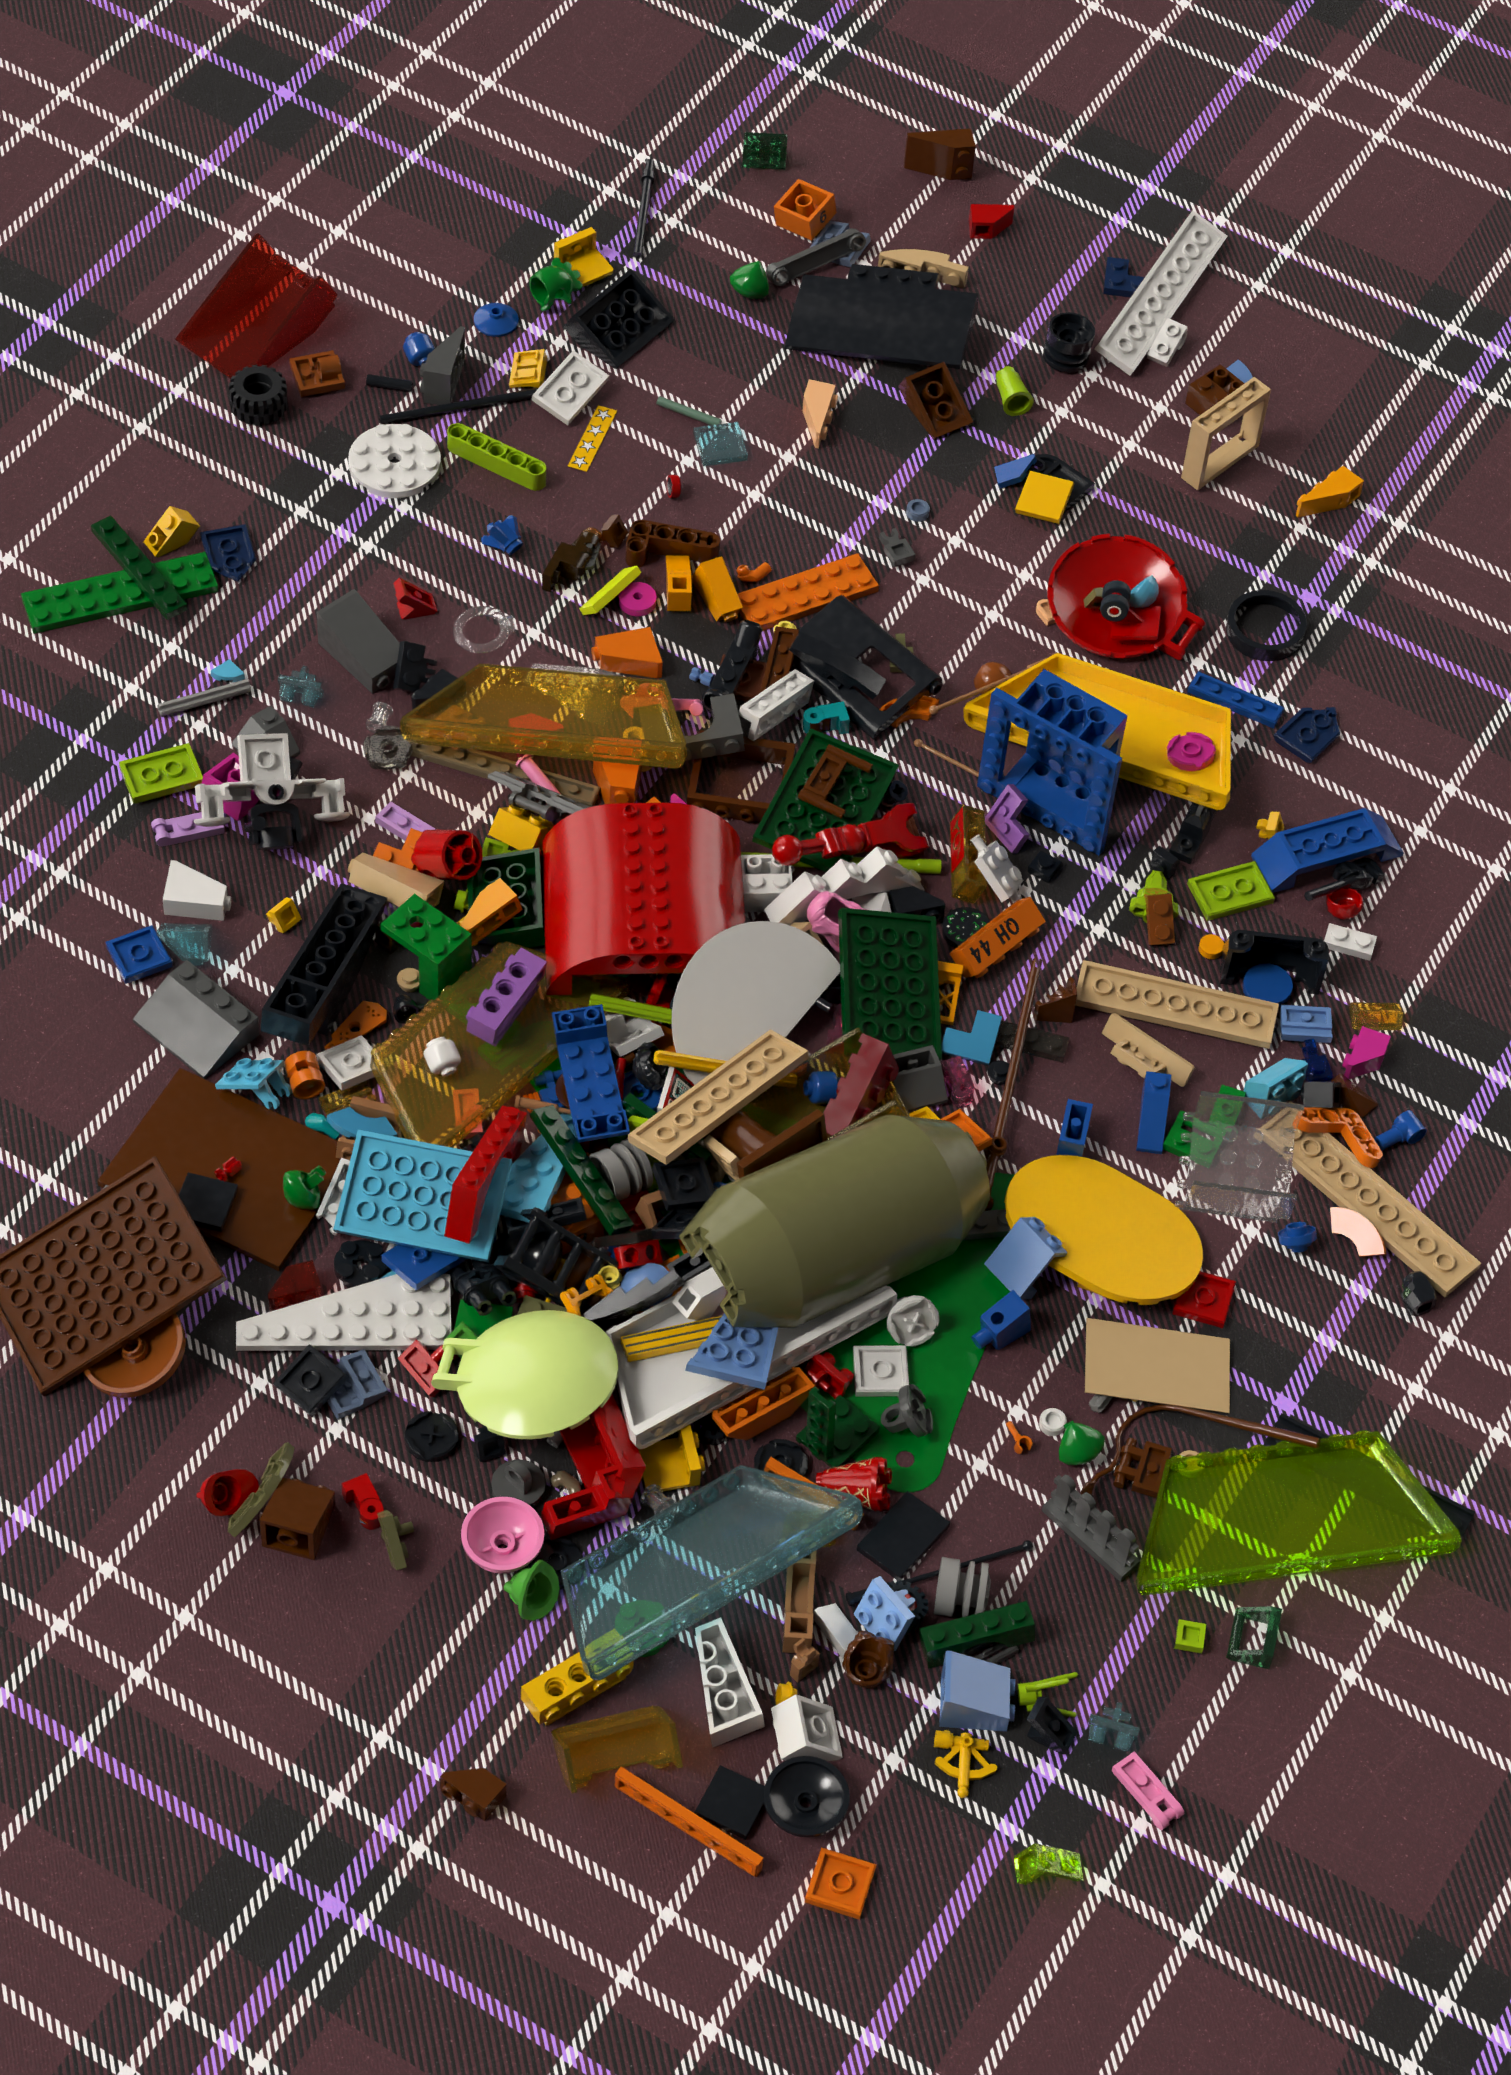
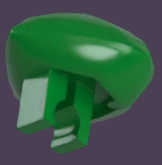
M760 261L744 265L735 270L730 276V284L740 295L751 299H761L768 295V279Z
M318 1165L309 1173L298 1170L285 1172L283 1176V1191L287 1202L300 1209H318L321 1202L318 1184L324 1180L322 1176L326 1174V1171Z
M1073 1421L1063 1425L1065 1432L1059 1446V1460L1064 1464L1084 1465L1090 1463L1103 1450L1105 1437L1098 1430Z

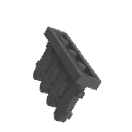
M1058 1475L1054 1479L1057 1488L1051 1492L1052 1498L1042 1506V1512L1121 1582L1139 1566L1141 1561L1134 1555L1139 1548L1135 1543V1535L1127 1528L1121 1531L1115 1525V1517L1109 1511L1104 1510L1101 1513L1095 1507L1096 1502L1089 1493L1085 1492L1081 1495L1075 1489L1076 1484L1069 1475H1064L1063 1477Z

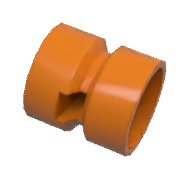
M299 1051L286 1058L284 1067L290 1080L292 1093L296 1098L310 1099L323 1092L325 1082L319 1070L317 1057L313 1052Z

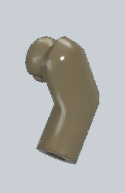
M557 1471V1474L551 1477V1483L557 1489L564 1486L569 1494L582 1490L579 1480L566 1471Z

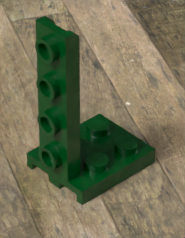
M813 1387L808 1395L807 1426L796 1435V1441L799 1444L805 1445L819 1461L822 1460L833 1468L849 1462L879 1433L880 1427L841 1395L834 1401L830 1400L828 1402L820 1395V1390L817 1387Z

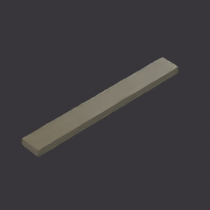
M421 733L417 734L410 748V756L489 779L487 778L488 774L494 771L512 773L532 782L520 767H516L515 761L468 747L453 750L450 742L442 746L424 737V734ZM542 770L562 795L590 807L595 805L600 794V787Z

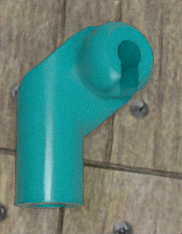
M311 1113L305 1119L306 1127L324 1132L334 1140L340 1135L322 1114Z

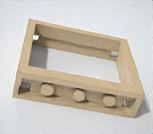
M1253 377L1192 421L1181 475L1183 480L1196 490H1199L1259 447L1271 392L1269 387ZM1243 415L1240 433L1209 455L1212 437Z

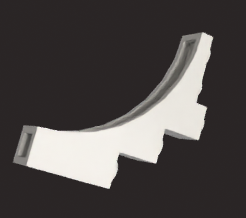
M876 847L858 864L840 859L822 877L803 872L764 911L771 922L791 925L792 923L804 922L808 919L807 909L810 902L817 894L824 891L836 893L847 900L865 894L889 892L890 890L911 886L924 891V888L920 883L921 878L916 871L908 870L897 863L898 858L891 850L886 851Z

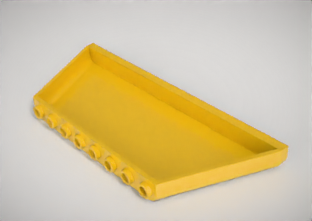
M1060 653L1050 656L974 698L963 708L966 724L975 730L985 733L991 693L996 688H999L1018 699L1045 669L1127 715L1120 751L1122 762L1119 778L1215 810L1224 809L1230 800V708ZM1011 722L1008 741L1027 747L1029 732ZM1186 732L1201 733L1213 741L1212 744L1216 749L1214 761L1208 767L1198 771L1180 770L1168 760L1167 746L1169 741L1176 735H1186Z

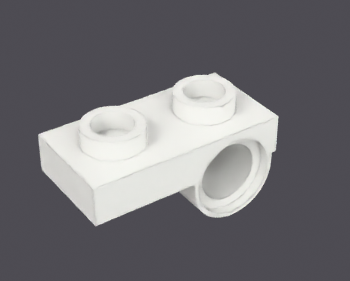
M1167 318L1148 351L1147 358L1167 367L1176 350H1180L1186 340L1187 326Z

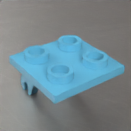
M271 1058L262 1060L241 1059L215 1084L216 1089H252L267 1109H270L272 1104L274 1109L280 1105L279 1099L273 1095L267 1081L273 1086L279 1096L282 1097L285 1092L287 1097L292 1094L291 1086L286 1083L280 1071L285 1065L284 1060H272Z

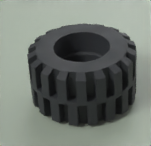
M252 365V367H244L242 371L238 370L235 373L236 376L231 377V382L229 383L230 407L234 416H237V419L240 421L245 420V423L249 425L254 423L260 426L263 423L267 425L271 421L275 422L278 420V417L284 415L288 404L287 385L280 371L276 372V369L273 367L267 368V365Z

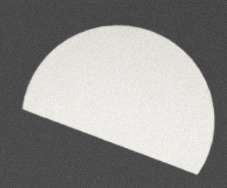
M755 921L739 924L720 932L707 941L694 954L678 982L672 1007V1035L676 1053L728 1061L770 1029L786 1037L840 973V964L831 952L817 939L787 924ZM683 1069L686 1077L694 1085L710 1074Z

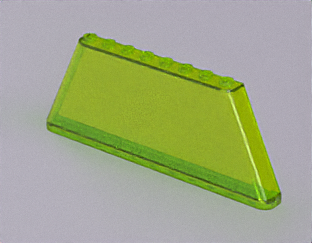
M1362 1430L1352 1435L1334 1434L1328 1438H1322L1318 1449L1281 1441L1276 1445L1264 1446L1258 1444L1241 1450L1229 1448L1223 1452L1211 1453L1206 1451L1189 1457L1177 1455L1166 1460L1136 1578V1585L1139 1594L1153 1595L1452 1553L1460 1547L1462 1540L1459 1530L1379 1431L1370 1432Z

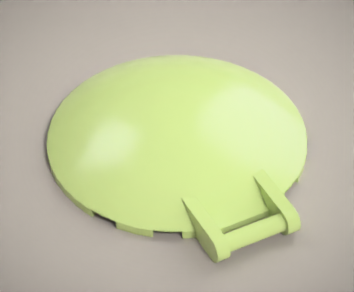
M541 1310L507 1318L487 1329L476 1340L446 1338L442 1347L444 1351L437 1373L433 1375L431 1384L439 1390L458 1391L464 1410L475 1422L478 1421L486 1426L488 1431L508 1438L541 1439L555 1436L554 1432L568 1427L572 1430L590 1419L589 1415L598 1407L602 1408L615 1388L619 1365L617 1353L611 1339L598 1325L573 1313ZM454 1355H462L457 1374H448Z

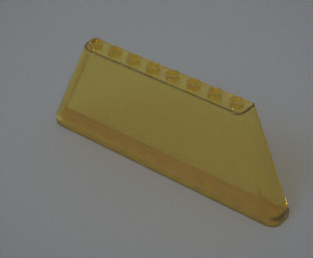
M479 663L404 715L400 721L402 737L407 742L413 744L664 768H679L684 764L687 757L686 741L665 680Z
M508 941L500 942L487 957H481L475 964V967L469 972L464 971L457 982L452 986H446L439 997L435 1000H429L421 1012L411 1015L403 1027L393 1030L385 1042L375 1045L371 1051L370 1068L387 1103L394 1112V1117L405 1139L453 1148L481 1122L486 1120L530 1082L534 1076H537L559 1057L552 1012L588 1007L590 996L593 993L624 999L630 995L632 985L625 979L611 974L572 975V995H546L545 970V975L538 984L540 985L539 989L495 1047L466 1031L468 1023L466 1015L472 1006L476 1007L478 1005L482 992L486 988L490 989L497 972H503L511 954L515 955L520 948L546 961L545 953ZM443 1036L454 1041L461 1056V1063L456 1067L457 1071L447 1077H442V1074L431 1073L423 1055L428 1042Z

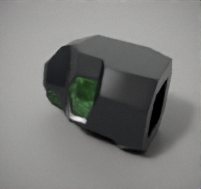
M1421 1271L1408 1273L1402 1281L1404 1290L1401 1297L1412 1316L1426 1314L1435 1307L1437 1302L1434 1289Z

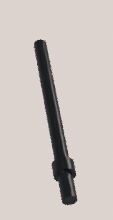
M653 159L646 160L645 170L642 172L641 181L643 186L633 253L635 258H641L643 252L651 185L655 179Z

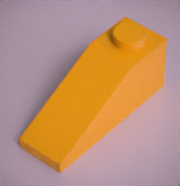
M501 878L489 884L479 893L460 925L472 934V946L523 910L518 896Z

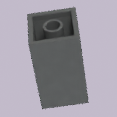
M355 589L317 611L318 644L373 694L380 689H384L389 683L394 681L400 643Z

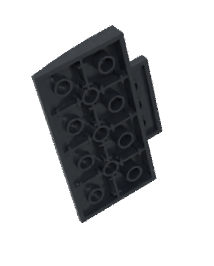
M852 264L847 279L804 274L793 309L785 349L929 366L945 362L947 368L961 369L978 310V293L936 289L939 273Z

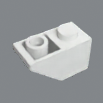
M713 1267L686 1281L672 1303L687 1319L699 1321L710 1318L728 1292Z

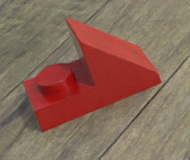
M400 577L393 583L398 600L397 606L402 619L434 615L438 612L431 593Z

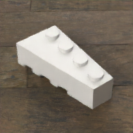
M718 1618L696 1627L695 1632L713 1748L763 1728L765 1724L761 1708L722 1619Z

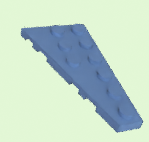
M724 1313L712 1329L709 1337L700 1345L698 1352L689 1360L685 1371L765 1390L778 1327H733Z

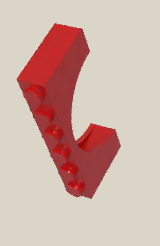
M502 1105L452 1185L445 1237L470 1244L478 1230L484 1201L499 1162L503 1157L512 1159L513 1164L520 1157L527 1112L520 1111L515 1107Z

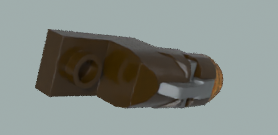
M588 527L580 533L579 537L571 545L561 542L542 573V589L551 592L555 584L558 585L562 577L577 581L586 570L594 569L600 552V545L602 544L601 532L596 528Z

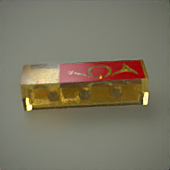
M962 805L950 820L951 891L953 898L974 904L987 888V880L974 862L978 858V850L970 840L979 834L986 844L985 811Z

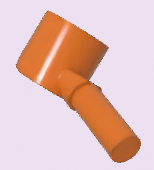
M1012 1421L1007 1422L1006 1426L1016 1442L1014 1445L1015 1452L1022 1454L1023 1449L1020 1443L1025 1444L1030 1451L1032 1447L1030 1437L1021 1436Z

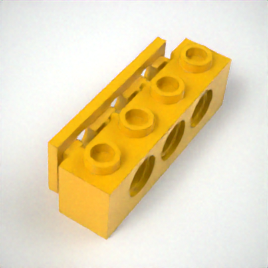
M615 1630L521 1686V1700L539 1725L544 1722L548 1726L626 1679V1676L633 1669L634 1655Z

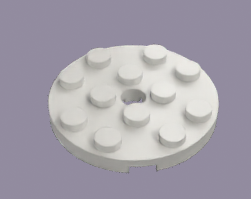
M381 424L367 430L353 442L348 456L349 471L354 481L358 485L361 484L366 487L368 492L384 498L410 497L421 493L425 486L429 483H434L441 468L440 450L436 442L427 433L408 424ZM393 457H396V459L400 460L397 463L390 462V460H392Z

